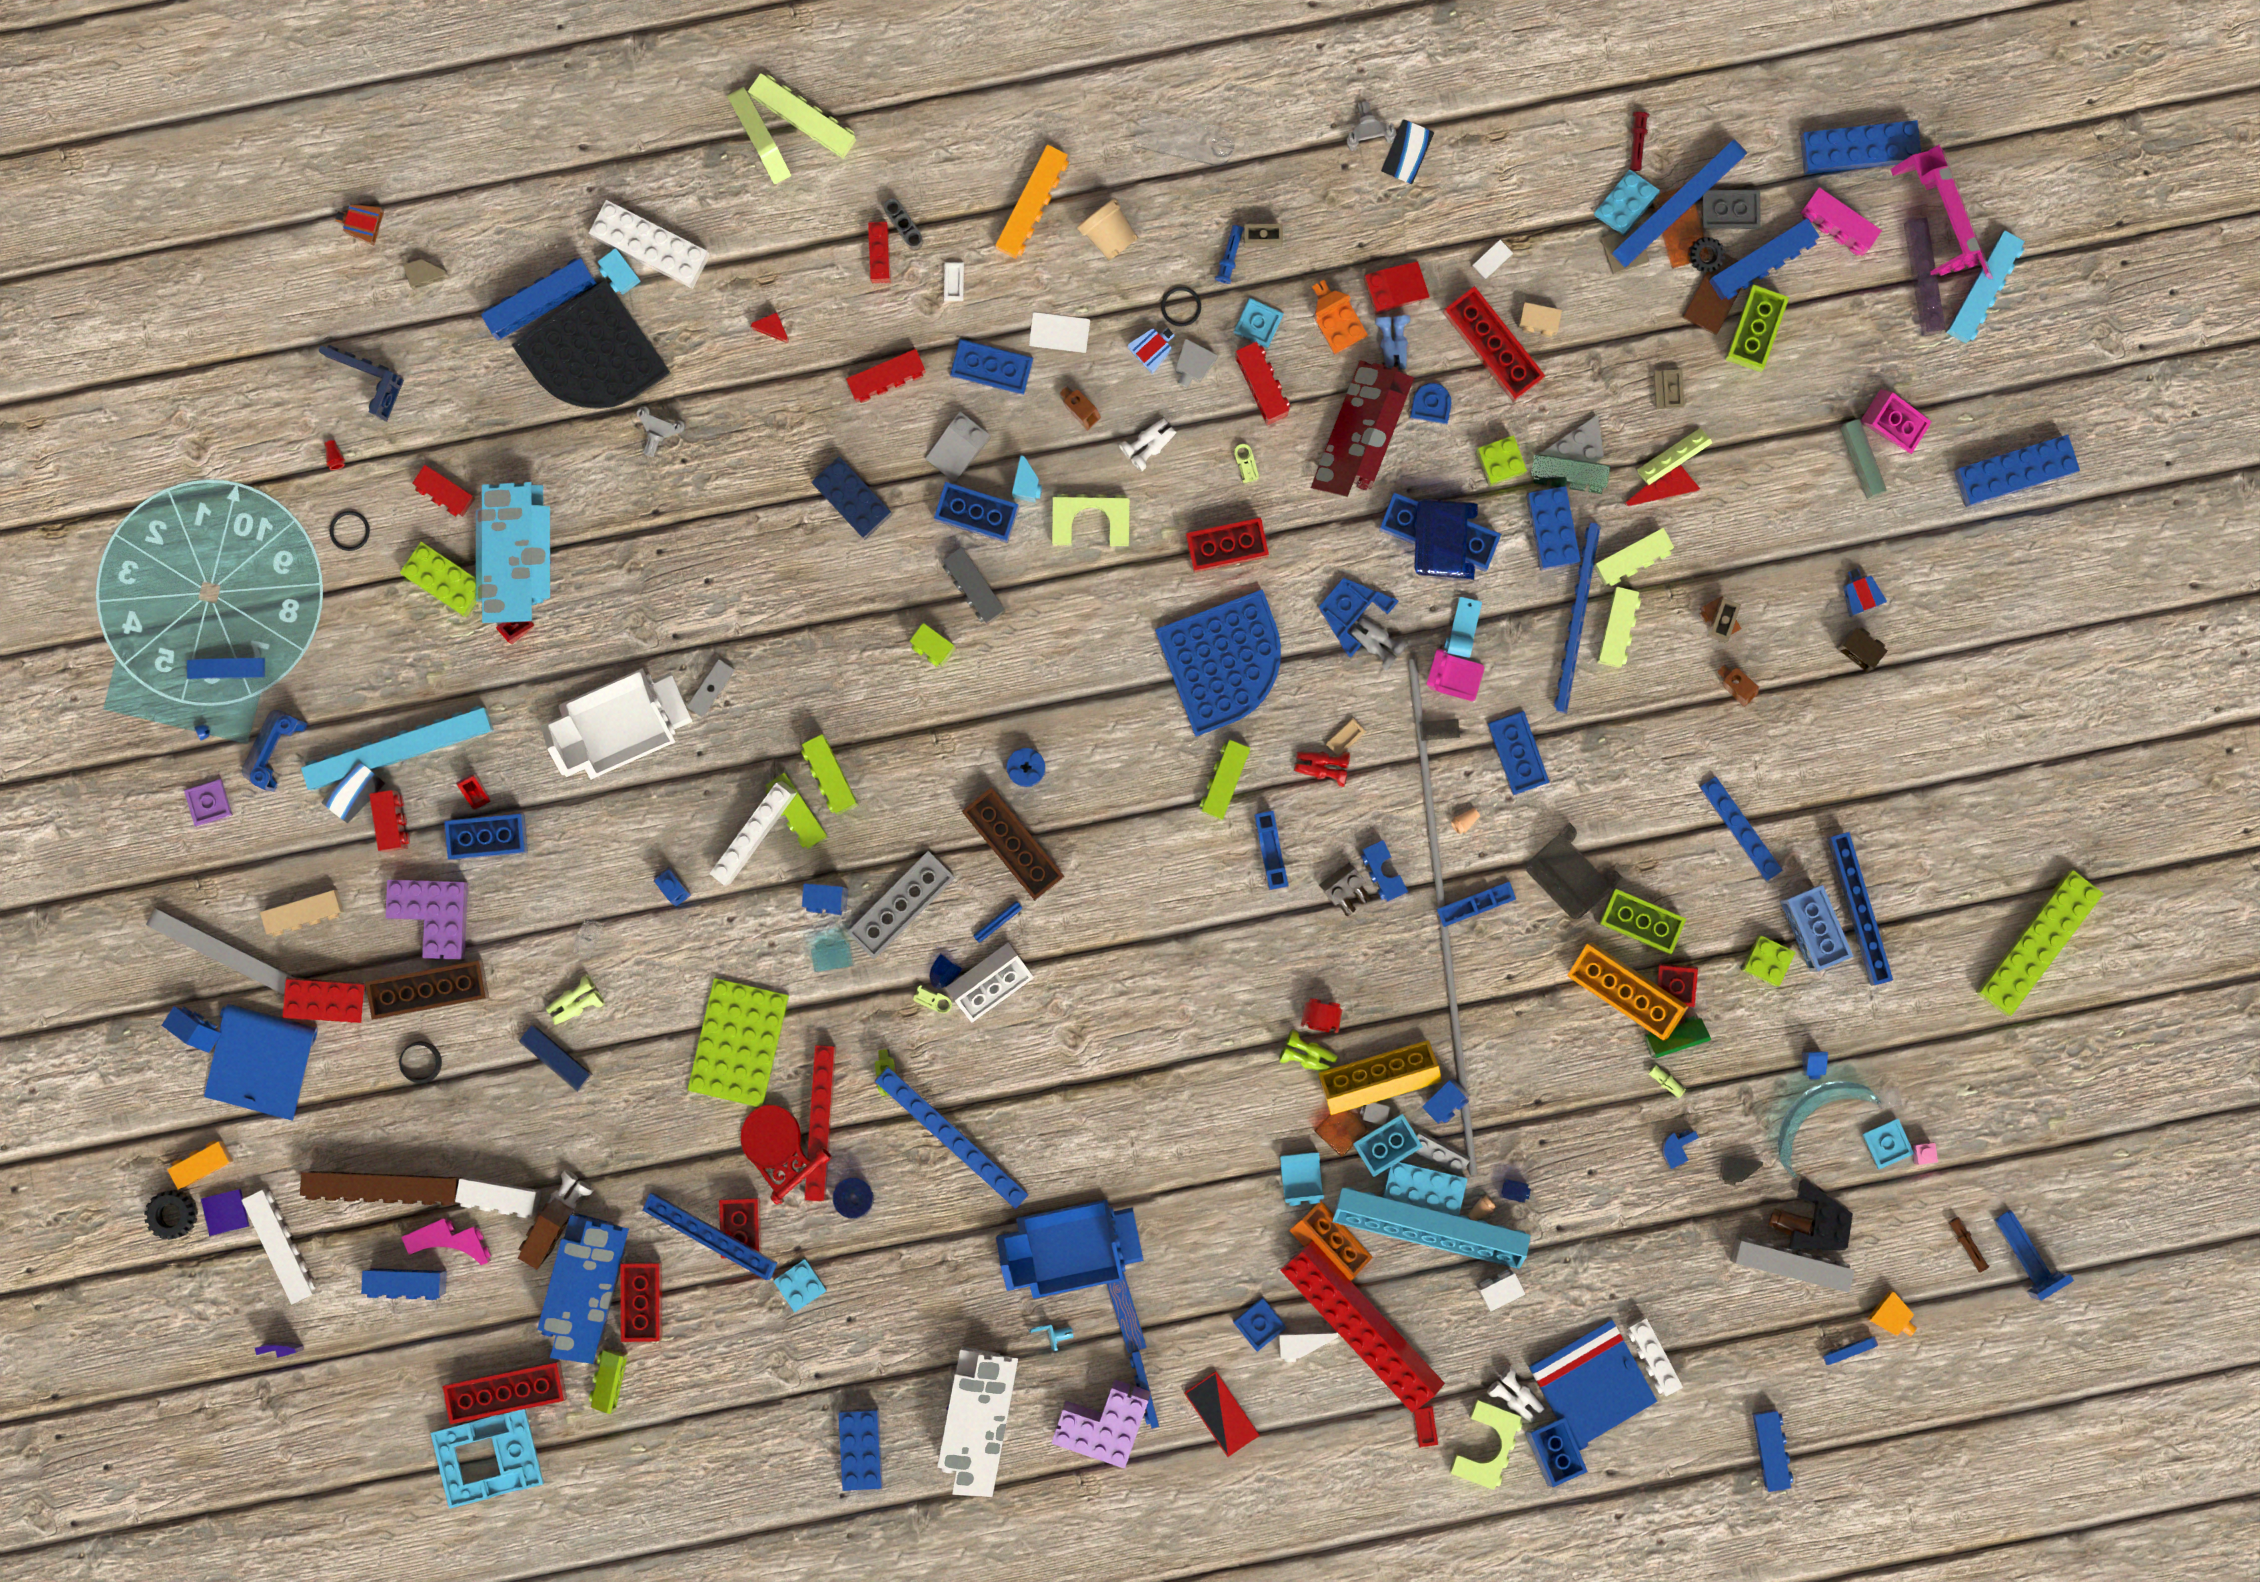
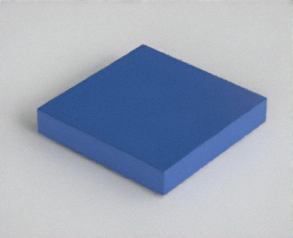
M1263 1297L1233 1321L1257 1352L1287 1328Z

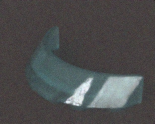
M1848 1081L1827 1082L1807 1090L1799 1099L1792 1103L1784 1115L1778 1136L1780 1161L1791 1178L1795 1179L1797 1177L1791 1165L1792 1145L1796 1133L1805 1119L1819 1107L1841 1099H1860L1879 1105L1881 1101L1869 1087Z

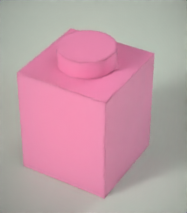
M1928 1142L1912 1145L1914 1164L1921 1165L1938 1162L1935 1143Z

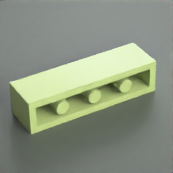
M1662 528L1596 563L1594 567L1605 586L1608 584L1613 586L1621 582L1620 578L1627 575V577L1636 574L1638 572L1637 568L1641 566L1647 568L1655 563L1654 559L1660 557L1662 560L1671 555L1670 551L1674 549V546L1666 531Z
M1620 587L1614 589L1597 663L1617 668L1622 667V664H1626L1628 653H1625L1627 645L1630 646L1632 640L1630 629L1635 626L1637 616H1634L1635 608L1639 609L1641 598L1638 597L1639 592Z

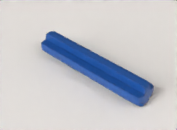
M1015 901L973 935L977 942H982L1021 911L1022 906L1020 903Z

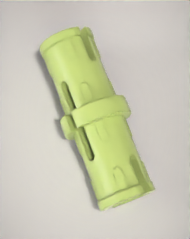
M1657 1065L1648 1073L1661 1084L1663 1089L1666 1088L1678 1099L1686 1090L1673 1079L1672 1075L1666 1074Z

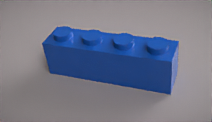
M1775 1409L1752 1413L1765 1490L1773 1492L1791 1489L1790 1483H1793V1476L1791 1471L1788 1472L1787 1464H1790L1788 1452H1785L1784 1449L1787 1441L1785 1433L1781 1431V1425H1783L1782 1414H1778V1411Z

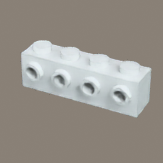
M1642 1317L1628 1324L1629 1331H1627V1334L1632 1342H1636L1638 1346L1636 1351L1639 1357L1645 1359L1647 1363L1645 1368L1650 1377L1654 1376L1656 1380L1654 1385L1658 1393L1668 1396L1683 1388L1647 1318Z

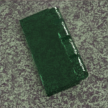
M1534 454L1531 476L1534 477L1533 484L1547 486L1548 479H1551L1552 487H1564L1567 482H1570L1569 489L1585 492L1586 485H1589L1588 492L1602 494L1603 488H1607L1611 465Z

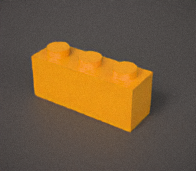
M213 1140L205 1145L206 1149L202 1151L197 1149L189 1153V1158L184 1161L180 1158L171 1163L172 1167L167 1170L178 1190L233 1162L223 1141L216 1142V1140Z

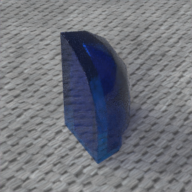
M940 953L930 970L931 984L936 989L944 988L954 981L963 968L956 963H952L948 957Z

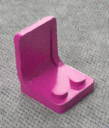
M1437 648L1427 680V686L1430 690L1473 702L1476 700L1485 667L1479 663L1451 656L1445 650Z

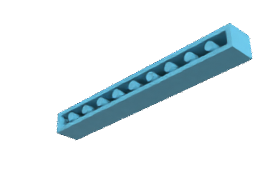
M476 706L471 708L470 712L466 714L458 712L452 714L450 719L440 718L434 720L432 725L426 726V724L416 726L415 730L408 732V730L400 731L393 738H390V736L378 739V743L372 744L367 742L361 744L359 749L353 750V748L343 750L342 754L335 756V754L327 755L320 762H317V760L305 763V767L301 768L307 789L312 791L340 782L358 762H361L370 771L492 732L494 729L486 708Z

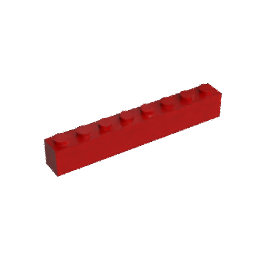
M815 1045L807 1157L810 1161L817 1157L816 1152L821 1147L829 1151L836 1046ZM822 1162L806 1176L805 1200L826 1201L828 1162L826 1164Z

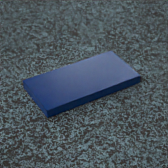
M959 339L950 377L1024 395L1034 358Z
M1524 711L1487 723L1513 796L1550 783Z

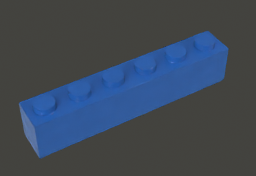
M1807 218L1715 275L1709 282L1721 300L1726 297L1729 300L1738 294L1737 290L1740 288L1745 290L1754 284L1752 281L1756 278L1761 280L1768 276V271L1772 268L1777 270L1784 266V261L1788 258L1791 260L1801 255L1800 251L1804 248L1807 250L1817 245L1816 241L1820 236Z

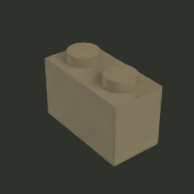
M1244 224V248L1282 247L1283 224Z
M1724 598L1721 599L1707 637L1724 643L1728 642L1741 604Z

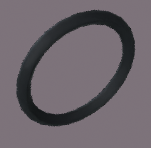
M1173 288L1162 299V314L1172 325L1179 327L1188 326L1194 323L1201 313L1200 298L1190 288ZM1176 291H1187L1197 301L1195 316L1184 323L1173 321L1165 310L1167 298Z
M345 511L333 519L329 530L330 537L338 548L345 551H354L364 546L367 542L370 527L366 518L360 513ZM346 515L359 517L366 527L363 541L354 547L342 546L334 537L333 530L336 522Z

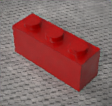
M870 222L868 223L871 282L872 284L891 283L888 223Z
M426 465L423 466L412 482L416 486L415 491L423 496L427 493L432 497L431 501L438 506L444 504L448 507L446 511L455 517L458 514L463 517L475 500V497Z

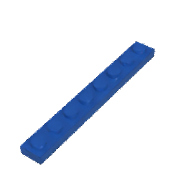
M655 1193L649 1194L642 1211L765 1280L771 1279L778 1262Z

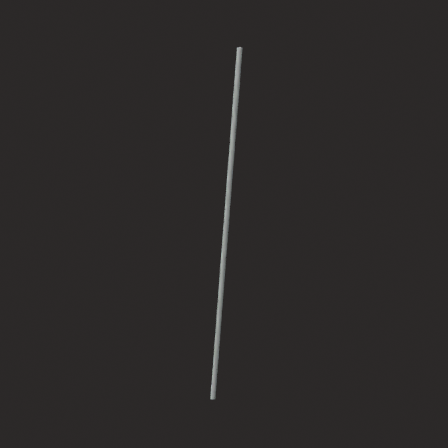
M1409 659L1439 909L1445 906L1420 687L1416 659ZM1439 917L1459 1084L1468 1092L1448 926L1443 927ZM1468 1102L1462 1108L1467 1156L1470 1158L1468 1163L1470 1175L1477 1174Z

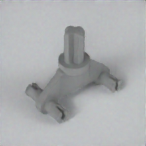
M1362 101L1359 103L1358 108L1361 118L1353 132H1349L1347 138L1349 150L1353 151L1354 148L1355 151L1361 140L1385 136L1387 143L1390 144V141L1393 143L1396 136L1394 125L1390 123L1389 126V123L1386 125L1376 120L1375 116L1371 113L1368 102Z
M642 406L638 409L637 416L641 419L649 437L644 454L653 457L659 441L684 431L686 423L681 420L674 422V424L650 415L651 409Z

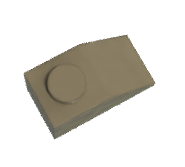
M414 258L408 260V264L403 265L409 285L413 290L450 278L445 270L422 259Z

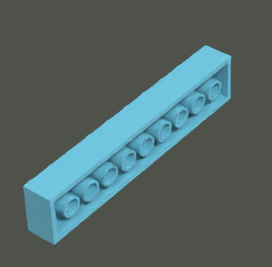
M1351 1187L1341 1189L1332 1219L1334 1223L1520 1269L1527 1257L1531 1235L1526 1234L1522 1230L1513 1231L1502 1225L1493 1226L1489 1225L1486 1221L1469 1220L1466 1216H1454L1446 1211H1434L1427 1206L1418 1207L1410 1202L1394 1201L1391 1197H1378L1371 1192H1358Z

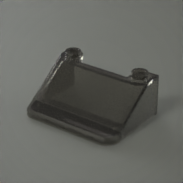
M1569 822L1527 862L1526 871L1571 918L1579 919L1612 891L1623 877L1612 869L1605 871L1602 875L1571 844L1577 837V831Z

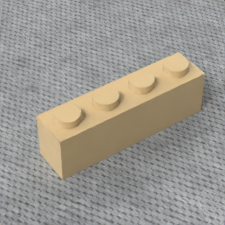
M332 890L260 912L266 934L277 937L283 935L284 931L291 929V932L303 929L302 925L308 923L310 926L320 924L321 919L328 918V920L339 918V914L344 913L338 890Z

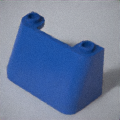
M280 710L271 711L242 767L243 777L263 790L275 792L278 783L273 779L272 774L274 771L267 768L266 765L281 734L292 736L296 731L304 732L308 723Z

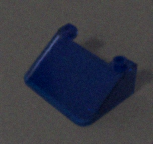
M1421 499L1418 502L1414 568L1419 576L1447 581L1474 580L1475 566L1472 563L1465 562L1467 519L1477 517V503Z

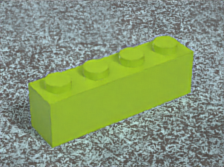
M1229 740L1228 744L1224 742L1220 752L1224 755L1221 761L1217 760L1213 770L1217 773L1214 779L1210 778L1206 788L1210 791L1207 797L1203 796L1199 806L1203 808L1202 813L1223 820L1250 752V747Z
M784 772L765 785L767 787L765 792L768 794L775 783L783 781L797 792L781 816L785 815L789 821L786 824L792 832L796 831L799 835L797 840L802 848L807 847L810 850L828 838V836Z

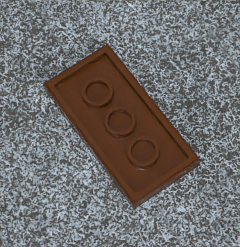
M1723 253V256H1725V260H1722L1723 264L1718 266L1717 270L1706 272L1683 316V319L1714 335L1718 334L1738 296L1737 294L1729 300L1727 297L1721 300L1709 282L1712 277L1739 261Z

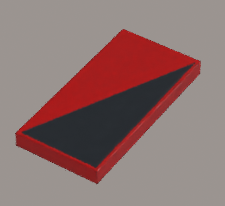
M1216 1371L1184 1392L1227 1457L1260 1436Z

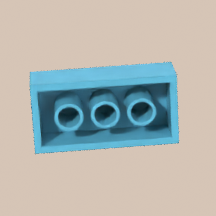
M1398 1162L1388 1169L1382 1198L1391 1197L1394 1201H1406L1414 1206H1427L1434 1211H1446L1451 1215L1459 1216L1467 1178Z

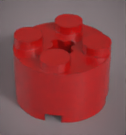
M1310 998L1309 1002H1305L1301 1026L1304 1027L1305 1024H1308V1029L1329 1032L1330 1029H1335L1334 1033H1339L1343 1009L1340 1008L1338 1003L1329 1002L1327 1005L1322 1004L1319 999Z

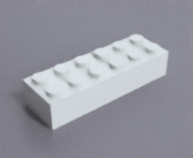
M608 200L605 201L589 231L591 238L613 249L616 248L619 252L692 289L710 257L708 251Z

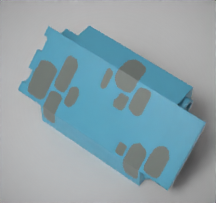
M524 482V484L482 485V508L476 510V602H482V623L532 621V605L544 603V600L550 599V506H543V485H531V482Z

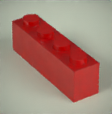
M914 349L846 378L855 401L864 403L871 399L870 396L878 394V396L883 395L891 387L899 388L906 384L905 381L910 379L915 381L922 378L926 371L917 350Z

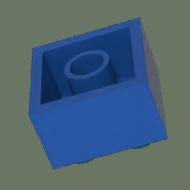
M174 1006L161 1025L185 1044L207 1053L211 1051L222 1034L215 1029L217 1026L208 1020L204 1021L203 1015L196 1011L193 1013L184 1006L182 1009Z
M1451 1079L1422 1108L1438 1124L1446 1123L1455 1116L1454 1111L1456 1109H1462L1469 1102L1467 1098L1470 1094L1455 1079Z

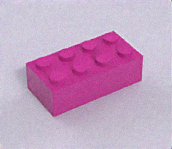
M1820 187L1800 212L1804 220L1808 218L1811 223L1813 222L1819 226L1818 229L1824 234L1829 233L1837 243L1845 244L1857 256H1863L1882 232L1880 228Z

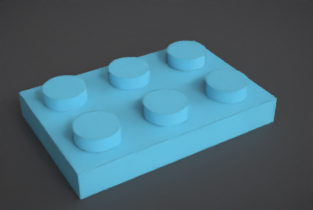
M1629 170L1595 211L1594 215L1625 237L1660 194V190Z

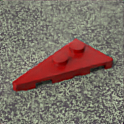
M1678 465L1650 485H1646L1630 498L1625 505L1628 507L1640 505L1646 502L1697 492L1700 488L1684 468Z

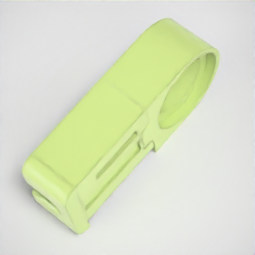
M1247 444L1238 445L1234 455L1237 465H1239L1242 479H1245L1242 482L1245 484L1258 480L1259 474L1251 448ZM1240 448L1248 450L1249 455L1246 458L1238 456L1237 452Z
M922 985L918 987L913 998L915 1002L939 1013H947L952 1008L950 998L940 993L936 995L935 992L926 988L922 989ZM946 999L949 1007L946 1010H940L938 1008L939 1000Z

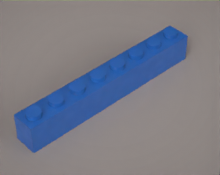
M1850 832L1828 837L1827 840L1870 985L1875 986L1893 981Z

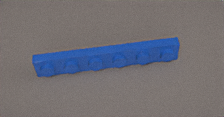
M1715 776L1699 787L1764 880L1767 882L1783 871L1718 778Z

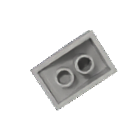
M959 412L928 454L926 460L956 483L991 439V436L962 412Z

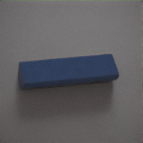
M531 1025L519 1041V1043L577 1092L593 1075L535 1025Z

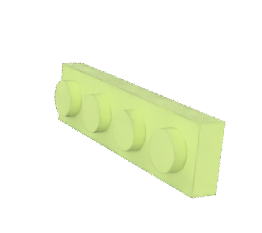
M1699 428L1637 469L1638 474L1650 485L1712 444V441Z

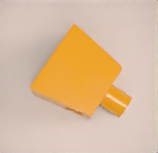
M1891 1290L1887 1292L1867 1318L1872 1323L1896 1336L1901 1331L1905 1332L1908 1336H1912L1917 1329L1910 1322L1914 1314L1896 1293Z

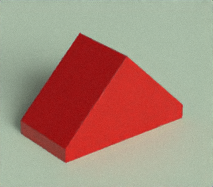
M777 312L751 324L752 330L788 344V336Z
M531 621L503 622L496 629L508 643L513 645L532 629L534 624Z
M472 774L456 783L473 810L491 802L478 775Z

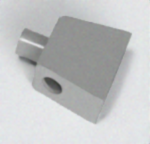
M1186 339L1176 367V371L1182 374L1178 384L1188 388L1192 380L1200 383L1217 361L1218 355Z

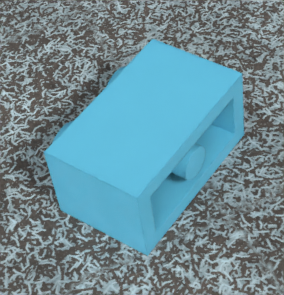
M616 248L597 261L600 265L598 270L604 278L608 276L612 282L609 284L616 293L620 291L624 295L641 282Z

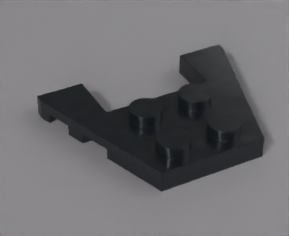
M1802 1179L1799 1182L1797 1197L1815 1203L1811 1236L1793 1231L1791 1233L1789 1249L1804 1248L1805 1250L1845 1251L1848 1248L1853 1213L1808 1181Z

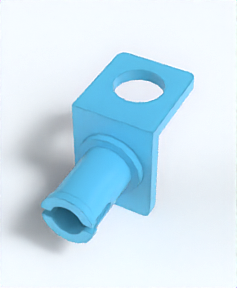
M1051 1324L1028 1329L1030 1333L1047 1329L1053 1351L1058 1350L1056 1345L1058 1341L1074 1337L1073 1333H1068L1072 1332L1071 1326L1054 1330Z

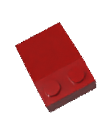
M1418 261L1379 270L1364 276V282L1375 315L1430 298Z

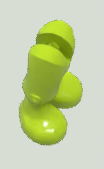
M1291 1029L1286 1044L1305 1051L1307 1055L1298 1053L1285 1046L1280 1054L1279 1062L1298 1061L1305 1069L1310 1068L1323 1072L1333 1069V1067L1328 1066L1326 1063H1321V1057L1336 1063L1338 1056L1319 1046L1317 1042H1304L1299 1037L1298 1031Z

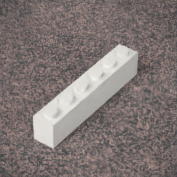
M783 781L776 782L712 869L710 875L724 886L731 884L797 792Z
M264 1189L243 1199V1205L291 1305L315 1294L316 1284L312 1278L309 1279L307 1265L298 1256L300 1251L297 1245L293 1244L290 1239L292 1236L291 1232L282 1222L283 1215L279 1209H276L273 1203L275 1202L273 1194Z

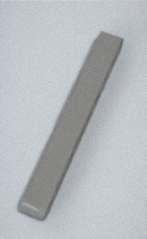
M154 908L146 924L150 928L282 994L285 992L286 977L297 978L159 908Z

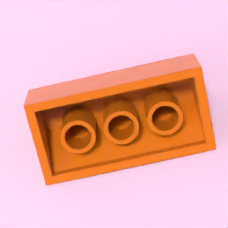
M1320 1200V1203L1311 1208L1289 1231L1304 1247L1313 1240L1351 1281L1373 1257L1344 1225L1332 1222L1334 1214Z

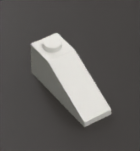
M1338 1333L1279 1334L1280 1358L1284 1359V1362H1296V1358H1301L1338 1338Z

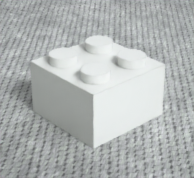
M1504 1270L1497 1274L1498 1278L1494 1280L1488 1278L1480 1282L1481 1286L1477 1287L1490 1312L1525 1295L1513 1271Z

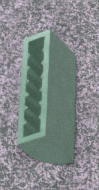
M1858 419L1845 423L1840 430L1866 498L1869 499L1885 493L1887 488L1861 420Z

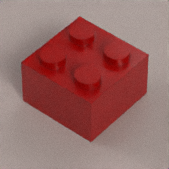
M1659 963L1657 985L1689 1007H1695L1698 967Z

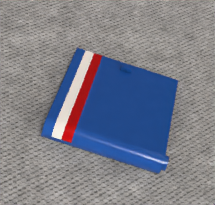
M1613 1320L1601 1325L1552 1355L1539 1359L1528 1366L1556 1418H1566L1579 1451L1589 1446L1588 1442L1658 1402Z

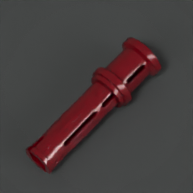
M1633 112L1634 123L1633 128H1631L1633 142L1629 170L1642 171L1644 137L1648 133L1646 127L1647 118H1649L1650 114L1646 112Z

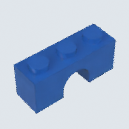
M1384 840L1362 850L1361 859L1364 865H1369L1371 869L1369 875L1372 882H1377L1380 888L1377 892L1381 900L1385 899L1388 902L1408 892L1400 875L1388 878L1381 871L1382 863L1391 858Z

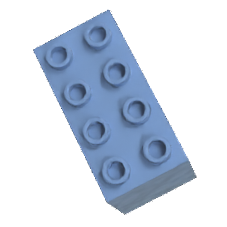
M1823 885L1814 886L1780 901L1810 972H1818L1854 957Z

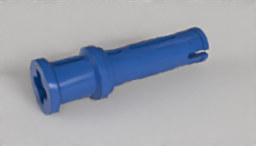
M1232 225L1223 259L1219 261V272L1215 276V280L1218 282L1231 284L1232 270L1236 267L1234 260L1244 230L1241 226Z

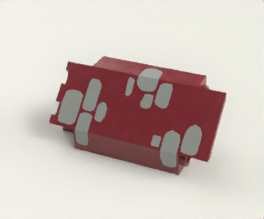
M1359 360L1310 488L1348 497L1353 483L1357 484V488L1367 491V488H1372L1414 377L1397 371V367H1392L1391 369L1382 364H1370Z

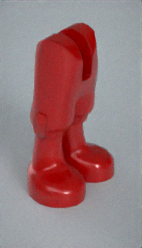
M1324 751L1320 753H1296V759L1310 761V765L1295 764V772L1314 776L1317 779H1323L1326 776L1331 777L1337 781L1339 787L1345 788L1347 770L1330 769L1325 767V765H1336L1348 769L1350 752H1343L1340 756L1336 757L1329 756Z

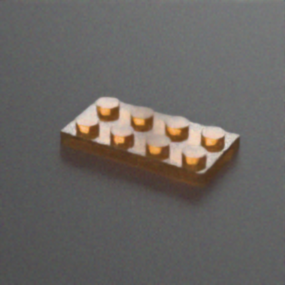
M1681 188L1660 193L1653 201L1656 211ZM1695 203L1662 233L1672 269L1692 264L1689 262V248L1693 246L1692 243L1704 237ZM1704 247L1700 252V258L1703 261L1710 258L1707 247Z

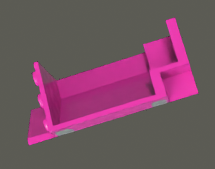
M1940 144L1929 151L1912 155L1891 168L1893 176L1917 170L1922 185H1925L1926 191L1938 188L1962 249V254L1930 271L1931 275L1939 273L1942 276L1950 273L1952 269L1954 272L1962 270L1965 266L1971 268L1978 265L1980 260L1985 275L1988 279H1993L1949 162Z

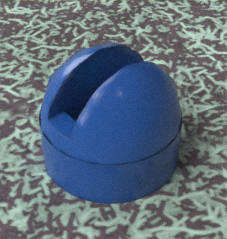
M201 724L194 727L200 741L209 737L210 730H208L209 727L207 725Z

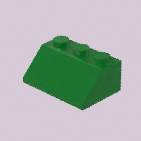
M1696 1016L1685 1018V1023L1677 1024L1666 1040H1662L1648 1031V1035L1644 1037L1651 1058H1659L1710 1041L1711 1037L1702 1018L1696 1019Z

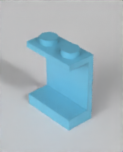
M1319 1152L1280 1156L1285 1203H1289V1206L1301 1205V1201H1308L1309 1204L1320 1203V1199H1324Z

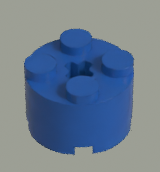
M1022 748L1014 751L1009 757L1007 773L1016 785L1029 788L1037 785L1044 778L1046 772L1045 762L1037 751L1030 748ZM1025 763L1032 767L1027 773H1024V770L1021 768V766H1025Z

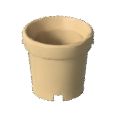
M1117 198L1110 200L1077 226V230L1083 236L1086 235L1108 261L1139 238L1120 210L1121 205Z

